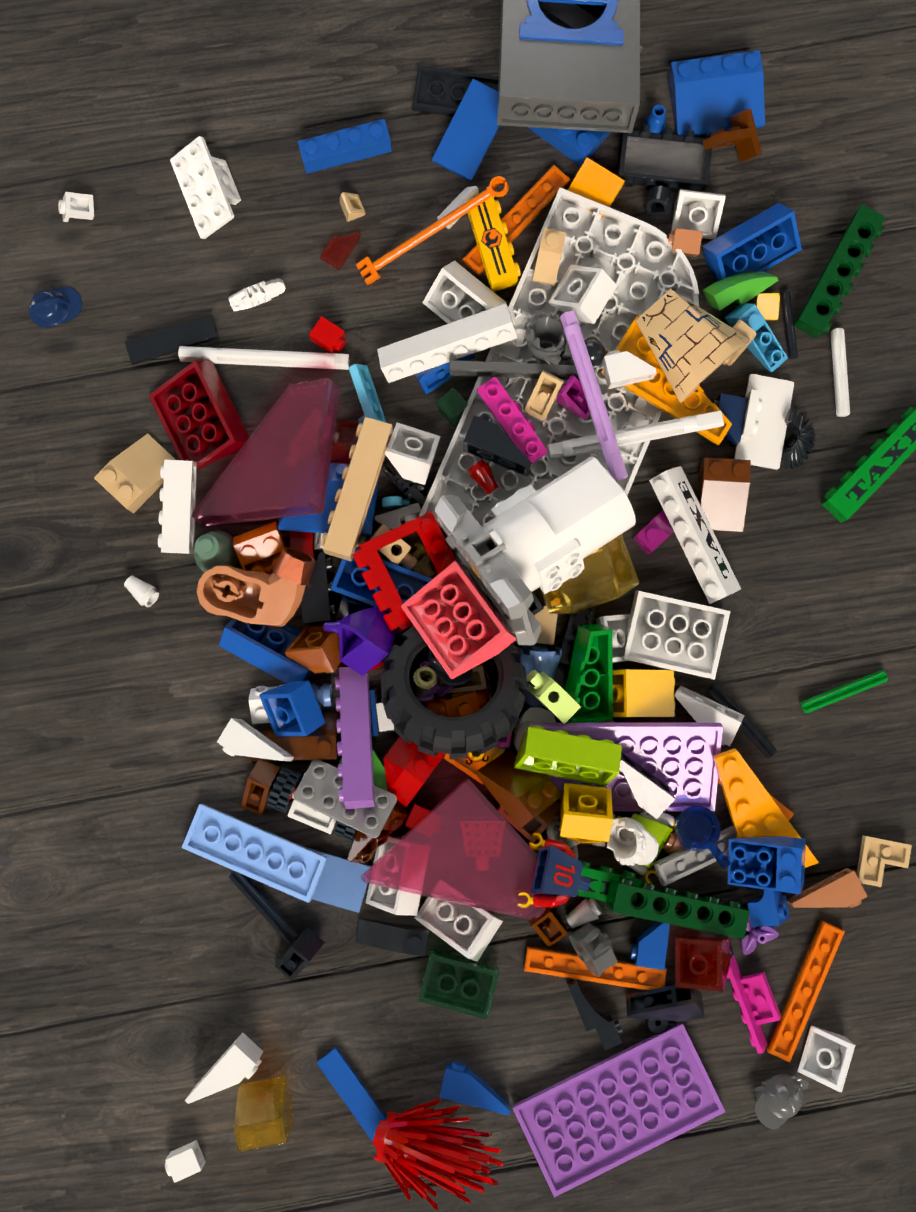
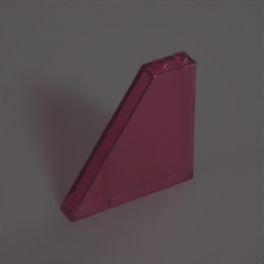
M321 378L314 381L290 384L193 511L192 517L203 526H213L323 513L340 389L330 378Z
M468 778L460 783L361 875V879L365 883L529 920L533 917L538 918L546 910L545 907H534L533 904H530L527 908L518 906V904H526L528 902V897L518 896L519 893L525 892L530 897H534V894L530 892L538 855Z

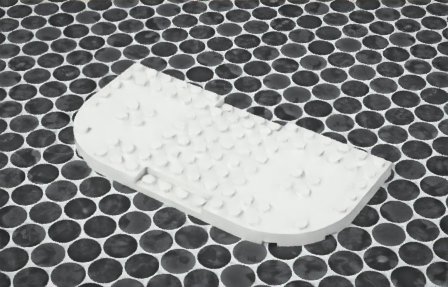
M559 188L508 307L517 338L491 347L485 362L548 364L546 361L533 356L529 351L525 324L529 322L530 318L535 317L536 314L541 315L545 313L547 315L551 313L557 317L563 314L562 311L554 308L548 302L570 265L603 269L617 285L595 324L578 321L584 340L595 339L600 341L605 348V354L617 348L638 314L641 316L668 290L672 289L699 307V290L693 269L681 249H676V252L670 253L672 244H668L669 239L667 235L656 227L578 194ZM544 228L566 232L555 286L533 281ZM571 356L568 360L561 359L559 365H575L573 357ZM602 363L598 367L593 368L613 431L658 423L662 413L660 409L622 386L608 389L605 375L601 374L603 370ZM478 377L419 517L432 511L439 527H441L435 513L440 497L443 495L458 496L480 526H483L493 519L491 509L498 502L505 501L513 496L517 490L525 488L530 484L537 491L589 457H595L608 470L602 450L568 457L550 458L549 444L597 434L591 414L584 421L556 403L555 399L546 420L542 421L524 412L538 379L496 377L512 401L515 400L519 404L524 418L531 421L535 428L534 432L548 452L545 456L531 464L528 476L483 459L485 463L489 464L494 479L499 488L487 495L469 477L470 473L468 471L470 467L482 459L464 452L463 442L474 415L478 417L484 415L493 419V423L497 424L505 434L506 432L477 392V388L494 377ZM563 380L564 382L561 389L563 388L567 380ZM650 441L619 446L628 477L616 482L624 489L626 495L630 491Z

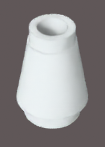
M130 576L124 583V586L141 606L150 607L159 597L156 587L135 576Z
M585 898L566 916L569 925L575 928L576 926L578 927L599 919L598 916L602 914V911L595 899Z

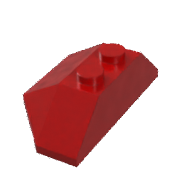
M399 737L383 758L387 792L394 794L397 797V801L407 807L445 753L437 752L436 757L418 751V745L415 743H406Z

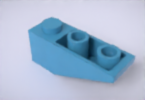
M745 303L742 306L738 305L725 317L731 328L739 320H742L756 332L755 338L747 348L769 372H773L788 359L755 304Z

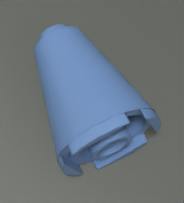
M522 645V648L516 646L521 654L520 663L526 669V676L531 671L536 670L539 674L544 672L553 680L555 679L562 655V648L554 646L553 651L548 650V645ZM526 687L524 702L529 704V708H543V705Z

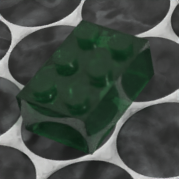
M430 949L418 1001L488 1020L500 973L499 967Z

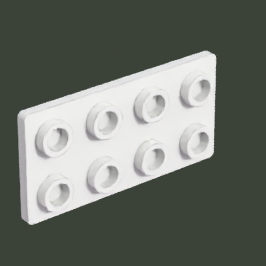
M199 136L172 157L170 161L201 239H206L234 218L230 204L236 205L241 201L226 161L211 157L204 138Z
M756 374L749 375L745 395L748 401L741 441L736 446L734 459L751 460V465L775 470L780 468L787 428L785 418L790 409L794 382Z

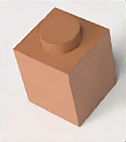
M675 228L672 234H668V244H672L670 253L676 252V249H681L685 256H698L703 231Z

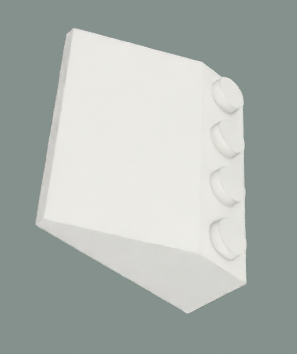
M635 591L623 659L715 679L730 611Z

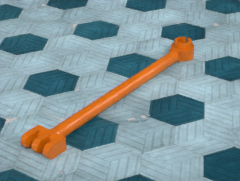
M501 176L494 177L486 190L376 261L372 262L371 258L367 256L356 264L358 270L363 269L360 272L362 277L371 274L364 280L366 285L381 278L377 271L489 198L506 195L509 190V184L506 179ZM499 185L504 186L502 191L496 190Z

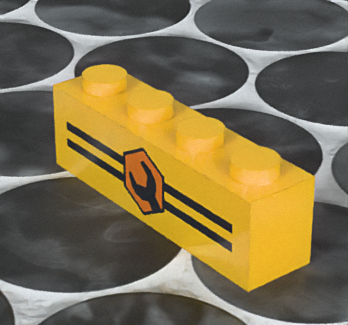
M491 197L469 211L468 217L490 289L494 292L517 285L518 276H521L518 263H514L512 255H514L513 245L511 241L507 242L505 236L508 234L506 223L501 221L499 214H501L500 203L498 200H494V197Z

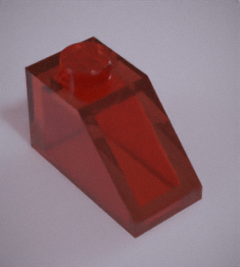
M339 420L331 445V463L350 464L351 458H349V453L352 445L357 444L358 437H356V431L359 423Z

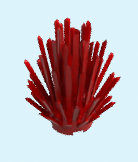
M440 1099L420 1104L401 1113L388 1111L386 1114L389 1116L385 1121L380 1120L373 1139V1146L377 1147V1156L373 1155L374 1159L384 1163L409 1201L411 1200V1196L406 1188L411 1190L412 1187L422 1199L424 1197L436 1210H438V1205L425 1191H428L434 1197L437 1194L418 1177L419 1175L471 1204L470 1199L463 1196L466 1194L464 1187L449 1179L485 1193L482 1185L468 1179L496 1186L499 1184L497 1180L479 1174L477 1170L484 1173L490 1172V1168L481 1163H492L498 1166L504 1165L502 1161L493 1158L491 1155L463 1146L494 1153L502 1152L500 1149L481 1144L482 1141L479 1139L458 1136L460 1134L490 1137L491 1133L475 1131L476 1129L439 1126V1124L470 1121L469 1117L433 1118L451 1115L461 1106L458 1105L434 1110V1108L424 1110L438 1104Z

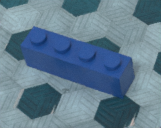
M385 119L298 141L306 174L392 152Z

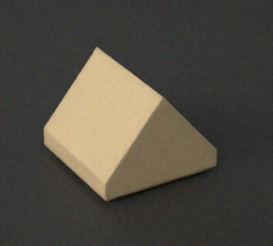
M341 193L340 205L347 222L365 215V210L358 194Z

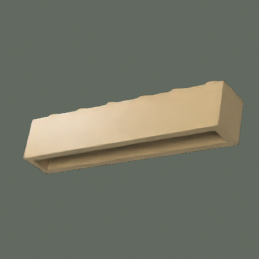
M365 417L363 424L359 423L356 431L358 441L356 445H352L349 453V458H351L350 466L345 467L342 475V480H345L342 489L338 488L335 502L338 503L335 511L331 510L328 518V524L331 525L328 533L324 532L321 540V546H324L323 551L325 554L352 562V554L355 553L385 459V452L393 433L392 424Z

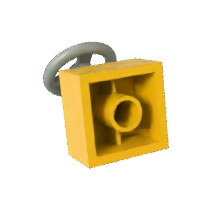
M564 783L560 804V822L556 820L550 822L547 826V836L549 839L566 843L576 855V859H578L577 845L579 843L609 842L613 822L611 788Z

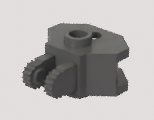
M589 922L569 936L577 955L596 977L618 962L608 935L604 932L602 933L599 928H595Z

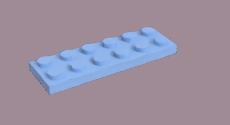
M199 804L182 845V848L308 903L312 900L328 860L327 856L205 804Z

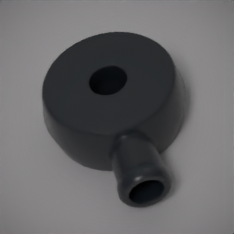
M646 1019L647 1028L656 1034L664 1032L667 1027L676 1026V1021L659 1020V1023L655 1024L657 1020Z

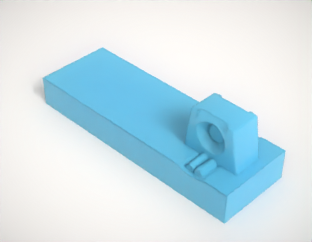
M354 364L348 367L364 412V416L358 419L359 423L363 424L365 417L387 423L368 366Z

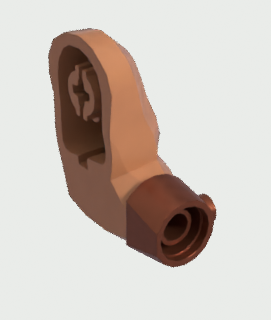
M285 547L274 564L273 572L270 575L259 571H245L229 565L214 566L204 572L198 581L197 595L199 603L207 612L215 615L228 616L250 624L285 626L294 616L302 601L305 587L311 580L315 559L303 551Z

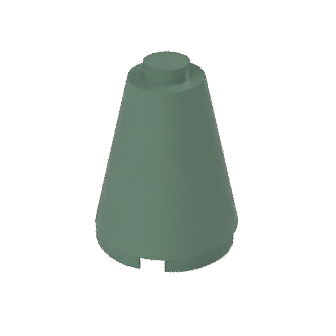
M218 530L210 531L196 540L194 559L197 566L203 572L217 565L237 566L239 559L233 547V537L230 534Z

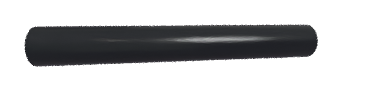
M784 291L781 293L789 359L798 358L791 296L790 291Z

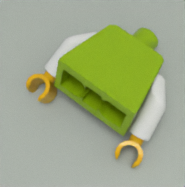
M642 812L639 815L633 814L631 819L641 823L646 831L656 838L659 844L658 853L650 864L639 865L635 863L634 866L629 865L639 875H643L647 883L651 884L652 881L648 879V875L654 873L657 876L656 871L652 868L653 863L659 856L672 831L683 832L678 830L677 823L679 821L686 823L684 819L674 818L664 812L658 819L650 814L645 815Z

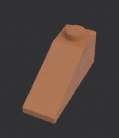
M846 868L805 889L801 894L788 898L787 904L794 908H853L860 905L862 899L868 896L856 873Z

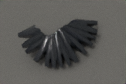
M790 407L785 418L786 425L791 429L790 437L782 451L785 470L789 469V466L791 469H795V466L799 467V464L802 465L803 458L805 460L808 459L806 451L809 453L813 452L811 447L815 445L810 441H816V439L812 438L816 434L811 433L815 431L814 428L807 429L811 424V420L808 419L804 422L805 413L801 414V411L798 410L795 414L794 407Z

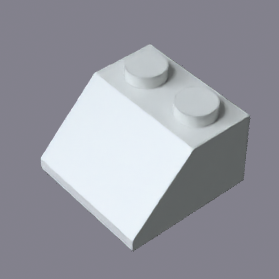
M570 265L548 303L563 313L574 310L577 321L595 324L617 285L603 269Z
M396 423L385 455L402 478L425 485L440 436Z

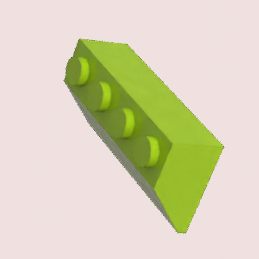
M531 726L522 735L514 768L606 786L620 773L622 745L614 744L611 740L598 741L591 739L587 735L573 736L568 735V732L562 730L553 732L545 730L542 726Z

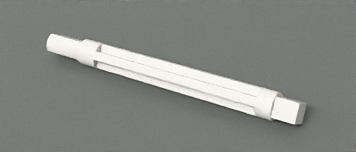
M180 346L178 351L180 362H194L198 360L212 361L214 364L349 370L350 361L349 354L187 346Z
M719 410L614 431V435L619 447L724 426L722 412ZM597 434L548 445L551 459L602 450Z

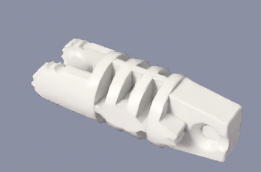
M275 278V280L262 281L246 287L228 298L233 311H239L272 300L271 298L284 293L286 288L283 280Z

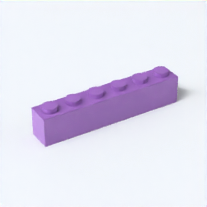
M340 667L339 676H335L336 690H340V697L336 698L337 712L340 711L341 719H337V733H341V741L337 742L338 756H342V764H338L339 779L343 778V787H339V800L344 802L346 809L375 807L369 673L366 672L361 676L350 667Z

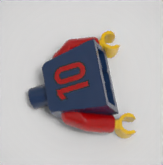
M539 833L532 834V838L540 841L538 844L529 842L531 849L539 850L530 892L534 894V897H530L525 892L519 893L518 896L528 897V902L526 904H518V906L527 908L530 904H533L534 907L552 908L566 903L569 897H576L578 889L587 891L590 886V878L581 875L583 864L576 859V855L567 844L549 838L543 840Z

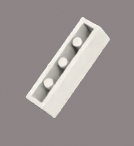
M164 460V465L161 466L160 471L164 484L163 488L160 489V501L163 502V511L159 513V524L162 525V534L158 536V546L161 547V552L193 554L197 462Z

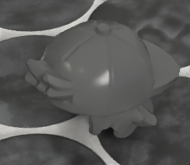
M545 313L541 315L536 314L535 317L530 318L529 322L525 324L529 351L533 356L546 361L549 365L551 363L556 366L559 365L561 361L560 354L566 345V336L560 317L553 316L551 313L547 315Z
M779 1074L765 1079L760 1086L754 1089L756 1097L754 1111L759 1121L767 1128L778 1129L788 1118L798 1113L803 1104V1090L808 1089L809 1083L806 1080H802L803 1078L798 1075Z

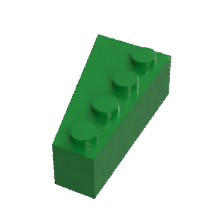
M600 623L578 626L565 691L581 707L566 723H597L613 720L612 629Z

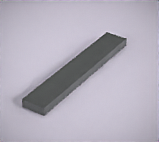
M450 360L449 368L450 375L539 379L544 370L562 380H568L571 375L580 380L575 365L556 366L554 364Z

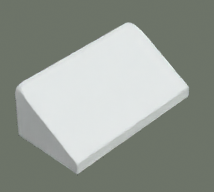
M476 186L466 187L437 219L443 218L466 203V200L477 196L479 188ZM460 218L447 225L446 228L450 229Z

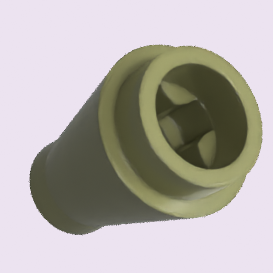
M421 667L414 672L412 691L416 696H424L436 684L437 676L434 670L430 667Z

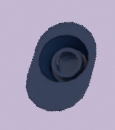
M68 287L40 291L34 295L30 303V318L36 325L43 328L68 322L76 318L81 312L82 299L78 292Z

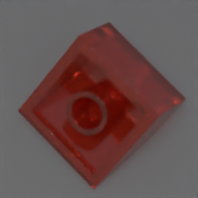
M690 935L675 938V987L723 992L730 966V939Z

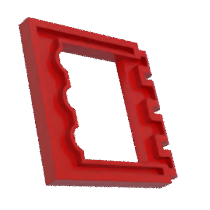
M432 511L357 547L359 551L352 554L359 569L366 566L368 568V571L362 573V576L369 590L376 587L379 592L372 596L380 612L386 609L390 612L383 616L390 631L396 628L402 631L412 626L413 623L401 608L403 601L377 550L417 532L428 556L435 566L437 575L456 561Z

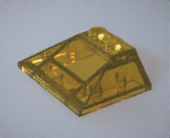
M622 534L583 559L585 569L577 577L569 578L555 591H549L546 594L542 591L549 614L576 613L618 599L639 584Z

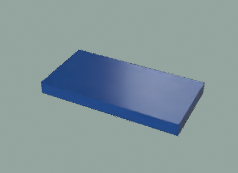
M472 79L432 158V162L472 182L500 125H497L498 91Z

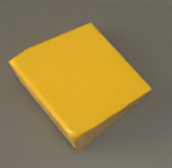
M758 294L754 298V304L765 321L778 320L780 294Z

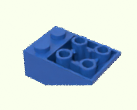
M786 836L729 838L728 884L801 894L804 885L806 839Z

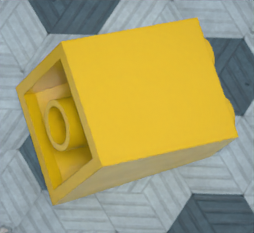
M613 670V717H675L674 670Z

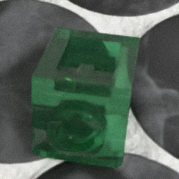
M453 388L436 402V406L443 417L453 425L458 421V414L468 406V403Z

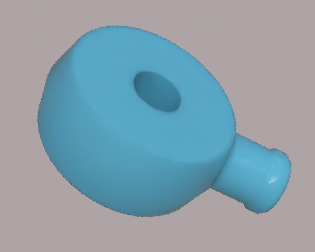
M399 496L384 497L382 499V507L385 509H396L410 505L408 499H402Z

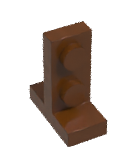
M751 109L744 110L730 117L731 128L726 130V132L724 129L716 130L711 133L710 138L703 140L705 150L736 145L740 162L748 161L762 154Z

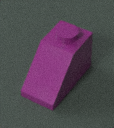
M664 510L633 538L647 555L652 553L674 532Z

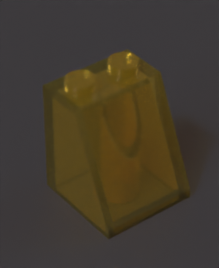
M286 1076L239 1085L234 1121L238 1152L287 1143L294 1126V1119Z

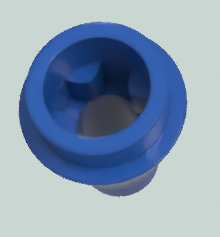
M663 105L654 106L644 120V125L651 127V133H661L666 127V109Z

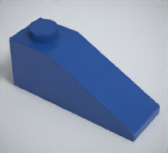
M458 1061L447 1062L440 1088V1098L510 1115V1104L476 1073L467 1068L466 1064Z

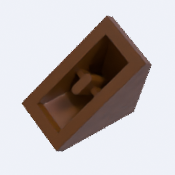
M540 907L527 917L530 925L548 947H551L568 934L549 907Z

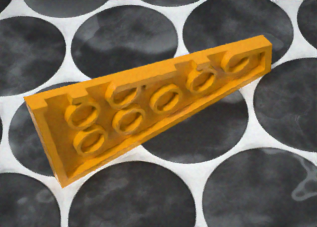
M638 314L615 350H620V353L628 351L656 368L657 373L651 380L622 387L674 419L719 411L720 409L708 399L700 386L681 404L679 403L673 388L667 381L666 375L661 366H659L653 351L636 323V319L640 317ZM722 413L724 426L697 431V433L719 445L732 423Z
M735 748L713 756L737 838L768 836L801 838ZM807 845L805 849V868L819 863Z

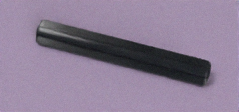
M717 683L709 687L707 692L717 703L745 715ZM745 715L739 728L766 758L772 757L777 752L776 748Z
M233 871L229 875V879L287 944H292L298 938V934L254 884L239 872Z

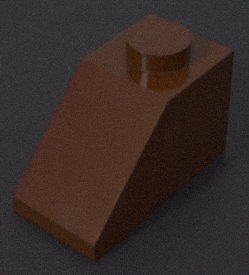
M258 759L247 779L241 808L261 816L263 815L280 767Z

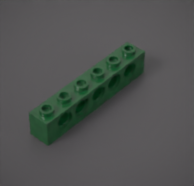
M863 204L858 208L794 324L795 328L816 339L822 333L827 334L833 324L830 321L832 315H837L843 305V302H841L843 295L847 296L854 285L851 283L852 278L859 275L864 266L861 263L863 258H868L874 248V245L871 243L874 238H879L885 228L882 225L886 218L884 215ZM858 232H862L866 238H862ZM848 251H852L855 257L850 256ZM837 270H842L845 276H841ZM827 289H832L835 293V296L830 295L827 292ZM816 308L823 309L825 315L819 314Z
M620 877L619 881L610 880L605 908L613 913L741 939L745 938L750 911L743 908L740 902L728 900V903H722L720 898L707 895L706 899L699 898V894L685 891V895L679 894L677 889L666 886L663 887V890L655 889L656 885L642 882L640 886L633 884L634 880ZM637 893V900L631 903L632 895ZM659 897V904L653 907L654 900ZM681 902V908L675 912V906ZM702 907V913L697 916V910ZM723 911L724 916L719 920V914Z

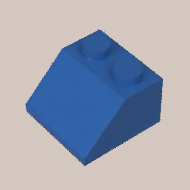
M293 681L259 694L275 736H308L325 723L321 708L318 705L309 681Z

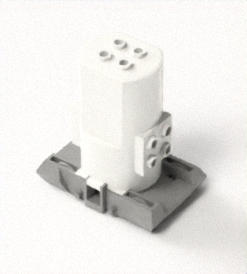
M589 457L537 491L531 484L517 490L513 496L505 501L498 502L491 509L493 519L483 526H480L458 496H441L435 508L438 522L448 535L446 541L457 563L464 567L515 635L518 645L536 644L542 631L540 623L529 610L530 605L534 601L532 592L540 587L544 594L549 591L557 590L569 578L577 577L585 569L583 563L585 557L632 528L636 523L632 505L624 489L595 457ZM487 544H491L494 549L490 551Z

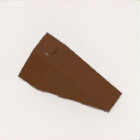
M322 712L325 723L308 736H275L273 729L261 732L268 739L294 757L293 760L339 758L337 742H339V734L337 733L338 712ZM246 756L247 761H258V759L263 761H279Z

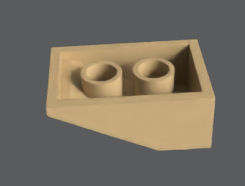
M147 433L112 459L94 479L127 510L135 513L164 483V479L161 478L160 474L164 460L176 459Z

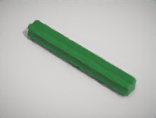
M879 670L800 702V707L804 713L812 712L888 681V676L884 670Z

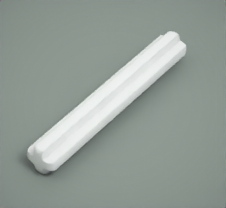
M835 328L831 331L836 415L838 417H845L850 414L845 333L843 328Z

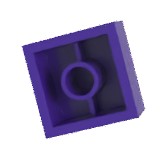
M378 606L353 613L336 622L324 623V631H332L339 634L340 661L361 676L390 654L398 629L389 630L383 618L388 613L386 611L380 612Z

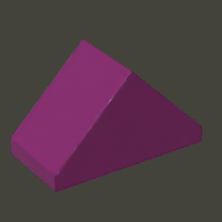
M571 375L558 393L556 403L586 421L591 413L579 380Z

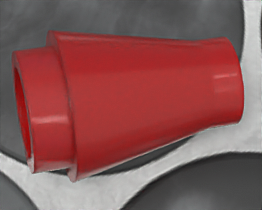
M483 459L468 469L469 477L487 495L499 488L489 464L485 463Z

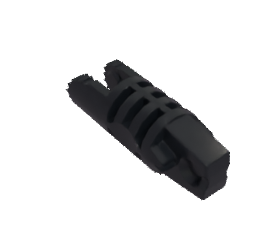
M382 465L381 470L410 502L415 499L420 506L424 505L427 496L422 492L425 489L422 484L402 478L399 472L394 475L388 466Z

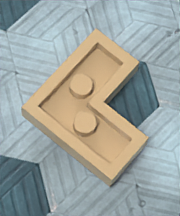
M863 835L856 873L860 883L881 887L885 864L908 868L912 845Z

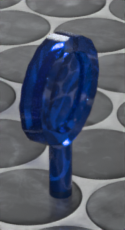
M691 806L684 809L675 822V834L679 842L687 849L693 851L708 849L723 869L731 864L715 844L721 832L720 822L716 815L710 809L703 806Z

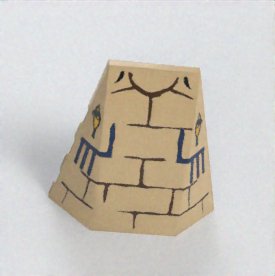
M672 289L668 290L636 319L640 331L653 351L680 404L698 389L699 384L730 356L736 355L751 341Z

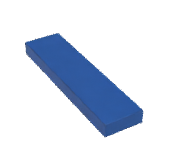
M335 1047L317 1060L316 1063L368 1137L373 1141L380 1120L385 1121L387 1117L341 1052Z

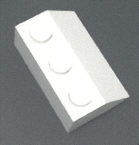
M453 261L441 269L422 303L449 324L507 302L456 261Z
M389 835L386 843L376 849L366 904L395 915L417 916L431 845Z

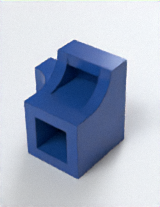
M764 890L763 898H755L748 903L751 927L779 926L790 918L786 894L782 895L779 891Z

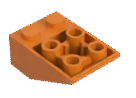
M276 521L233 537V547L245 571H259L270 575L273 572L274 564L282 550L286 547Z

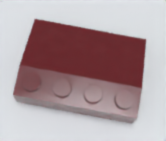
M195 360L149 395L179 459L197 462V471L238 451L251 442L212 361Z

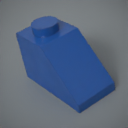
M655 922L636 937L635 944H631L630 958L633 959V963L636 966L660 970L665 969L670 924Z

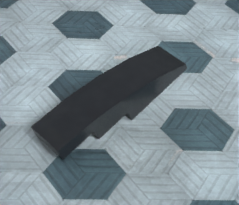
M575 596L561 644L562 655L554 679L564 690L578 626L592 624L597 601Z

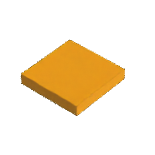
M586 158L568 191L611 207L625 181L591 159Z

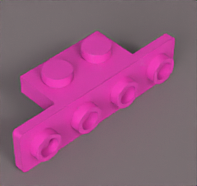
M496 377L477 388L478 394L510 440L532 464L547 454V449L534 432L533 424L529 419L526 420L519 404L515 400L512 401Z
M732 955L724 963V972L726 977L731 980L733 997L740 1004L741 1018L749 1028L750 1042L753 1047H756L758 1054L764 1053L767 1047V1041L761 1024L780 1021L781 1014L765 972L742 977L735 956Z

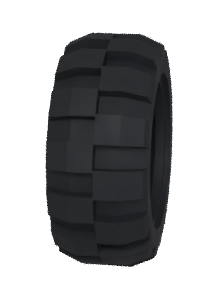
M411 626L399 636V644L392 646L390 654L383 662L384 671L381 675L382 703L387 718L394 724V731L406 743H415L418 745V751L436 757L437 752L449 754V759H465L470 752L478 751L479 754H483L496 747L498 740L501 737H508L517 725L518 717L523 710L527 687L526 669L520 663L521 654L514 643H511L496 656L481 663L491 676L496 688L491 700L483 708L470 715L446 717L425 708L412 692L411 686L414 672L420 668L422 662L427 661V650L425 649L427 644L415 626Z

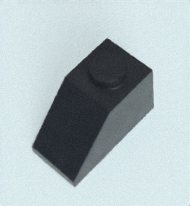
M306 927L276 963L275 967L293 981L325 942L316 932Z

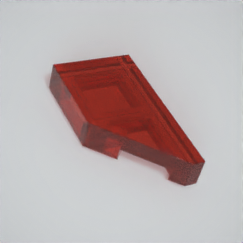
M356 232L345 237L331 238L320 259L340 271L361 238V234Z

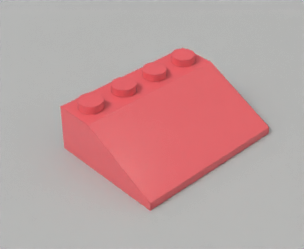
M456 561L401 605V608L451 679L496 656L517 639L467 570Z

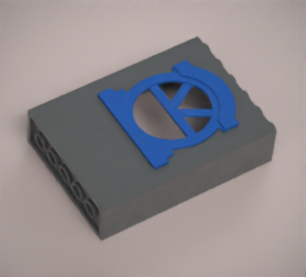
M501 0L497 125L632 133L640 105V0ZM538 2L603 5L606 8L602 16L593 24L584 28L569 29L551 22L541 11Z

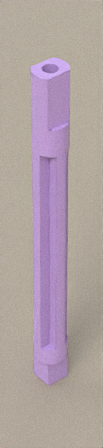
M575 311L565 312L560 316L563 330L609 473L615 481L628 477Z

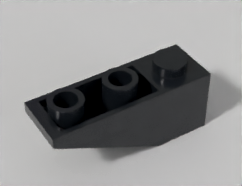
M320 552L310 583L306 586L301 601L302 618L305 625L333 622V617L336 615V605L331 603V594H334V591L330 590L333 580H329V571H332V559L327 557V554L324 552Z

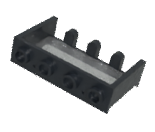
M648 125L642 126L640 131L622 133L617 176L625 181L624 187L637 185L644 186L645 189L650 190L655 186H664L670 192H677L680 189L705 192L709 184L712 149L705 150L703 140L710 138L712 131L709 132L706 139L696 138L695 131L693 130L686 131L684 136L672 135V128H664L662 134L651 133V127Z

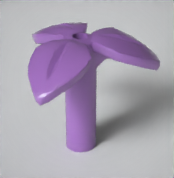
M424 661L420 664V668L430 667L427 661ZM437 677L436 684L424 696L418 697L415 695V697L419 701H429L434 698V694L440 697L446 695L453 686L447 684L439 686V678Z
M749 915L746 928L749 934L745 935L744 939H741V950L744 955H748L756 948V941L764 944L777 938L779 933L772 926H762L757 929L751 927Z

